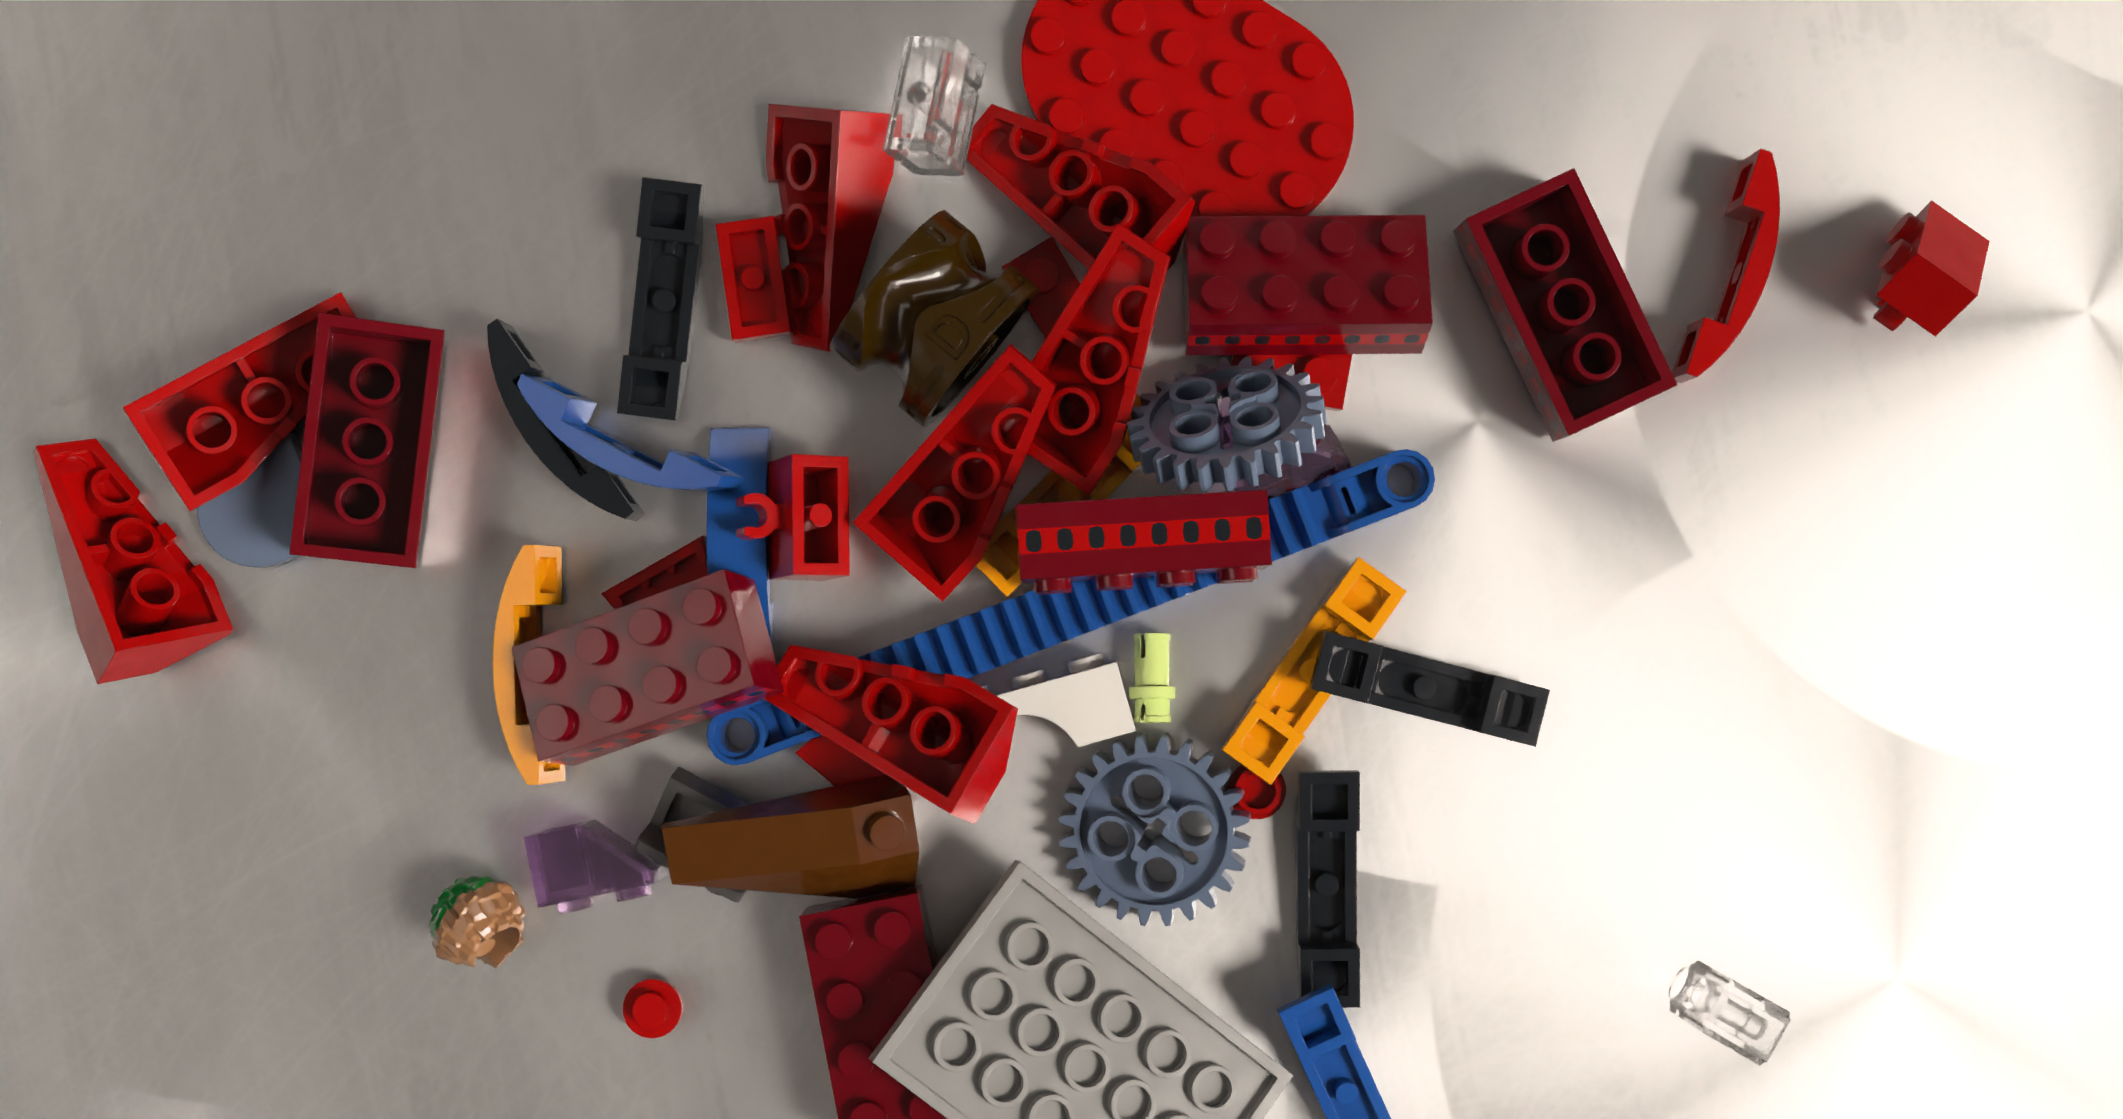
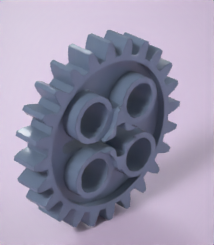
M1246 356L1238 365L1230 366L1226 358H1221L1217 368L1209 369L1203 363H1197V373L1188 375L1179 370L1175 371L1176 382L1157 381L1155 383L1157 394L1146 393L1140 395L1141 406L1132 408V421L1127 422L1133 458L1135 462H1141L1144 474L1155 472L1157 483L1159 484L1175 478L1177 490H1183L1193 482H1199L1201 493H1207L1214 483H1223L1226 491L1231 492L1238 480L1245 479L1251 486L1255 487L1259 486L1258 475L1263 473L1276 478L1282 477V464L1301 466V453H1315L1317 451L1316 439L1325 437L1324 424L1327 423L1320 385L1318 383L1311 384L1308 372L1295 375L1294 365L1291 363L1275 370L1272 358L1263 361L1258 366H1252L1251 357ZM1225 397L1230 398L1229 415L1233 445L1229 449H1224L1223 447L1225 440L1221 400Z
M1144 732L1139 733L1136 737L1133 751H1130L1121 739H1117L1112 744L1113 760L1100 750L1091 757L1098 773L1081 767L1075 774V777L1085 790L1069 788L1064 794V798L1077 807L1074 810L1063 811L1058 819L1060 823L1074 828V831L1065 834L1059 840V846L1076 848L1077 853L1069 859L1065 866L1067 870L1084 868L1086 871V875L1078 886L1080 891L1094 885L1101 889L1095 904L1098 908L1105 905L1111 898L1118 901L1117 919L1122 920L1130 907L1138 909L1141 926H1146L1152 911H1159L1165 926H1170L1174 918L1175 909L1180 908L1188 920L1191 921L1197 913V899L1210 909L1216 906L1218 899L1213 886L1227 892L1232 890L1234 881L1225 869L1243 871L1246 860L1232 850L1249 847L1251 836L1236 831V827L1248 823L1251 813L1244 810H1233V805L1243 798L1245 792L1243 788L1226 790L1223 786L1231 775L1232 770L1230 767L1221 769L1216 773L1209 769L1214 757L1212 750L1205 753L1198 760L1191 757L1193 740L1190 738L1185 741L1179 751L1171 749L1170 735L1165 732L1161 736L1157 748L1150 747ZM1140 775H1151L1157 778L1163 787V797L1156 801L1142 799L1135 791L1134 778ZM1112 797H1121L1131 811L1117 807L1112 802ZM1189 811H1199L1210 820L1212 830L1207 835L1201 837L1193 836L1183 828L1181 816ZM1158 818L1166 825L1162 834H1158L1152 840L1144 832L1148 824L1153 823ZM1107 821L1121 824L1128 834V843L1120 847L1107 844L1101 837L1100 824ZM1176 845L1187 851L1194 852L1198 856V861L1190 862ZM1156 857L1170 861L1175 868L1176 878L1169 882H1159L1153 879L1148 873L1147 861Z

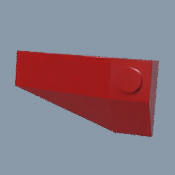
M768 104L766 169L768 183H778L782 214L774 217L777 220L779 236H785L789 257V265L785 267L784 274L793 335H790L792 344L832 352L830 350L832 338L851 308L893 176L894 153L897 145V114Z
M994 104L989 106L956 146L955 150L1087 269L1091 268L1117 224L1123 225L1169 255L1171 259L1168 270L1175 263L1195 200L1151 162L1113 151L1086 138L1083 140L1064 133L1048 124Z
M1117 224L1032 360V363L1055 382L1057 386L1027 454L1088 495L1093 492L1124 443L1127 422L1130 420L1171 259L1169 255L1121 224Z
M341 292L123 407L124 413L189 511L245 482L306 415L319 313L357 318Z
M1010 344L852 523L943 602L983 558L1057 384Z
M96 438L38 445L33 451L77 633L97 684L157 673L231 634L233 627L213 578L201 564L194 566L177 546L175 541L178 536L166 522L159 524L138 499L139 489Z
M790 644L777 666L784 692L765 698L766 701L949 814L973 824L977 822L1006 772L1018 712L1017 707L962 676L946 673L945 675L916 670L908 666L878 663L858 659L855 656Z

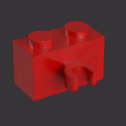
M1931 200L1917 216L1909 212L1897 222L1886 238V242L1890 244V249L1878 265V268L1883 271L1876 293L1880 297L1877 304L1881 308L1874 314L1873 318L1892 332L1908 317L1936 337L1978 296L1990 241Z
M791 454L768 462V497L761 493H750L736 499V506L753 507L758 512L759 522L755 528L743 527L737 529L736 537L751 541L768 536L769 580L826 581L850 576L849 457Z

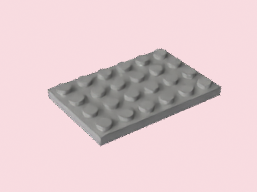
M1014 860L869 1057L874 1064L947 1119H1264L1294 1076L1018 860Z

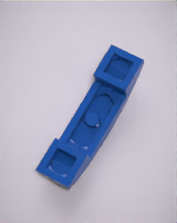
M526 374L520 375L517 386L537 417L565 445L600 468L638 483L683 490L724 491L739 489L744 480V477L695 452L670 450L663 463L589 425V420L597 402L550 378Z
M771 428L711 429L708 459L744 477V480L739 489L707 491V575L725 569L755 580L774 653L773 602H770V580L768 575V536L751 541L736 537L737 529L743 527L755 528L759 522L758 512L750 506H736V499L750 493H761L768 497V462H771Z
M1331 984L1277 1008L1278 1014L1326 1119H1391Z

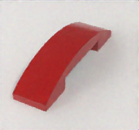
M1759 149L1741 163L1724 216L1745 222L1746 224L1714 320L1704 317L1687 326L1672 371L1678 383L1698 377L1727 351L1741 333L1762 295L1775 255L1780 219V193L1777 170L1773 154L1770 151Z

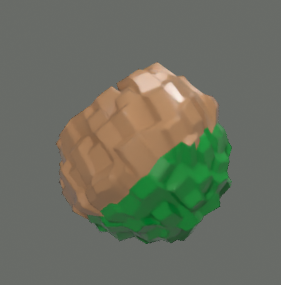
M472 876L467 879H456L453 885L443 889V893L438 897L437 904L432 906V918L429 923L430 934L433 938L432 945L435 948L436 956L457 965L464 964L475 967V959L477 958L478 960L481 959L485 964L498 968L505 961V958L524 941L521 935L525 926L523 921L525 910L518 900L517 892L513 891V887L504 881H495L490 877L479 878L478 876Z

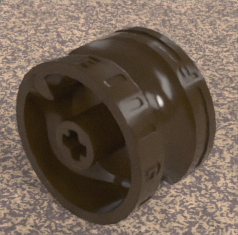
M942 210L922 224L870 281L839 325L832 338L830 350L857 372H861L872 364H883L893 369L902 380L903 396L898 407L922 427H926L960 395L996 353L1033 303L1039 288L1011 265L999 273H986V261L975 235L950 213Z

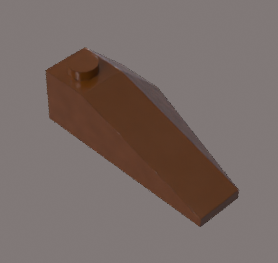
M888 775L660 824L670 879L674 885L860 899L912 887L916 884L920 850L911 794L904 785Z

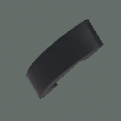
M642 177L636 237L641 238L629 354L623 355L618 414L678 421L689 367L698 300L703 236L704 187L702 184Z
M499 319L487 325L488 347L498 389L514 424L537 457L566 486L595 506L621 518L637 521L646 515L618 475L599 466H595L587 472L573 451L537 417L523 397L517 382L521 374L541 377L545 374L544 370L511 325Z
M1328 631L1323 632L1309 689L1534 747L1537 745L1550 693L1549 689L1482 673Z
M1358 770L1299 771L1295 843L1296 946L1299 998L1331 984L1342 1008L1360 1007V948L1357 944V831H1360V772Z

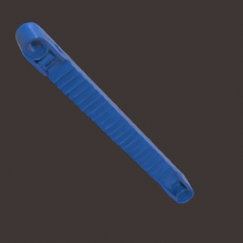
M1408 449L1393 451L1269 499L1272 562L1420 505L1432 493L1435 483L1434 470L1430 462L1417 451ZM1393 465L1405 466L1414 476V488L1406 497L1397 496L1388 487L1387 475ZM1216 573L1195 574L1196 583H1193L1191 586L1156 587V576L1133 578L1134 587L1127 590L1096 591V580L1071 581V593L1036 595L1034 590L857 658L889 665L898 664L937 674L957 675L968 679L1217 583ZM763 699L713 717L708 726L707 741L708 747L716 758L723 763L736 766L753 762L818 737L821 734L804 723H799V720ZM735 718L747 720L754 728V743L748 750L737 749L728 740V725Z

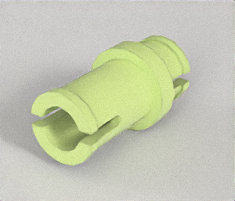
M1133 634L1135 687H1129V699L1135 700L1134 723H1171L1170 700L1175 699V687L1169 686L1170 634Z

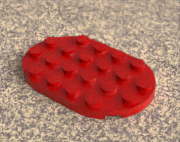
M1038 0L1031 12L1023 37L1021 65L1024 89L1035 120L1083 140L1086 138L1100 143L1105 148L1124 155L1135 156L1151 162L1195 200L1190 217L1308 216L1326 199L1343 172L1353 140L1354 111L1350 90L1342 69L1333 54L1317 36L1299 22L1265 1Z

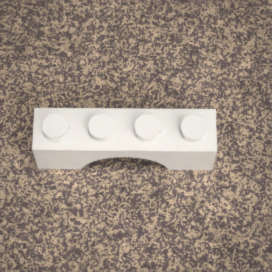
M1102 653L1067 662L1070 673L1047 679L1045 669L1013 677L1011 681L1014 689L994 694L1017 707V715L1038 716L1055 723L1072 738L1078 747L1136 731L1117 662L1112 661L1104 664ZM988 685L981 686L990 692ZM907 788L910 794L915 793L914 791Z

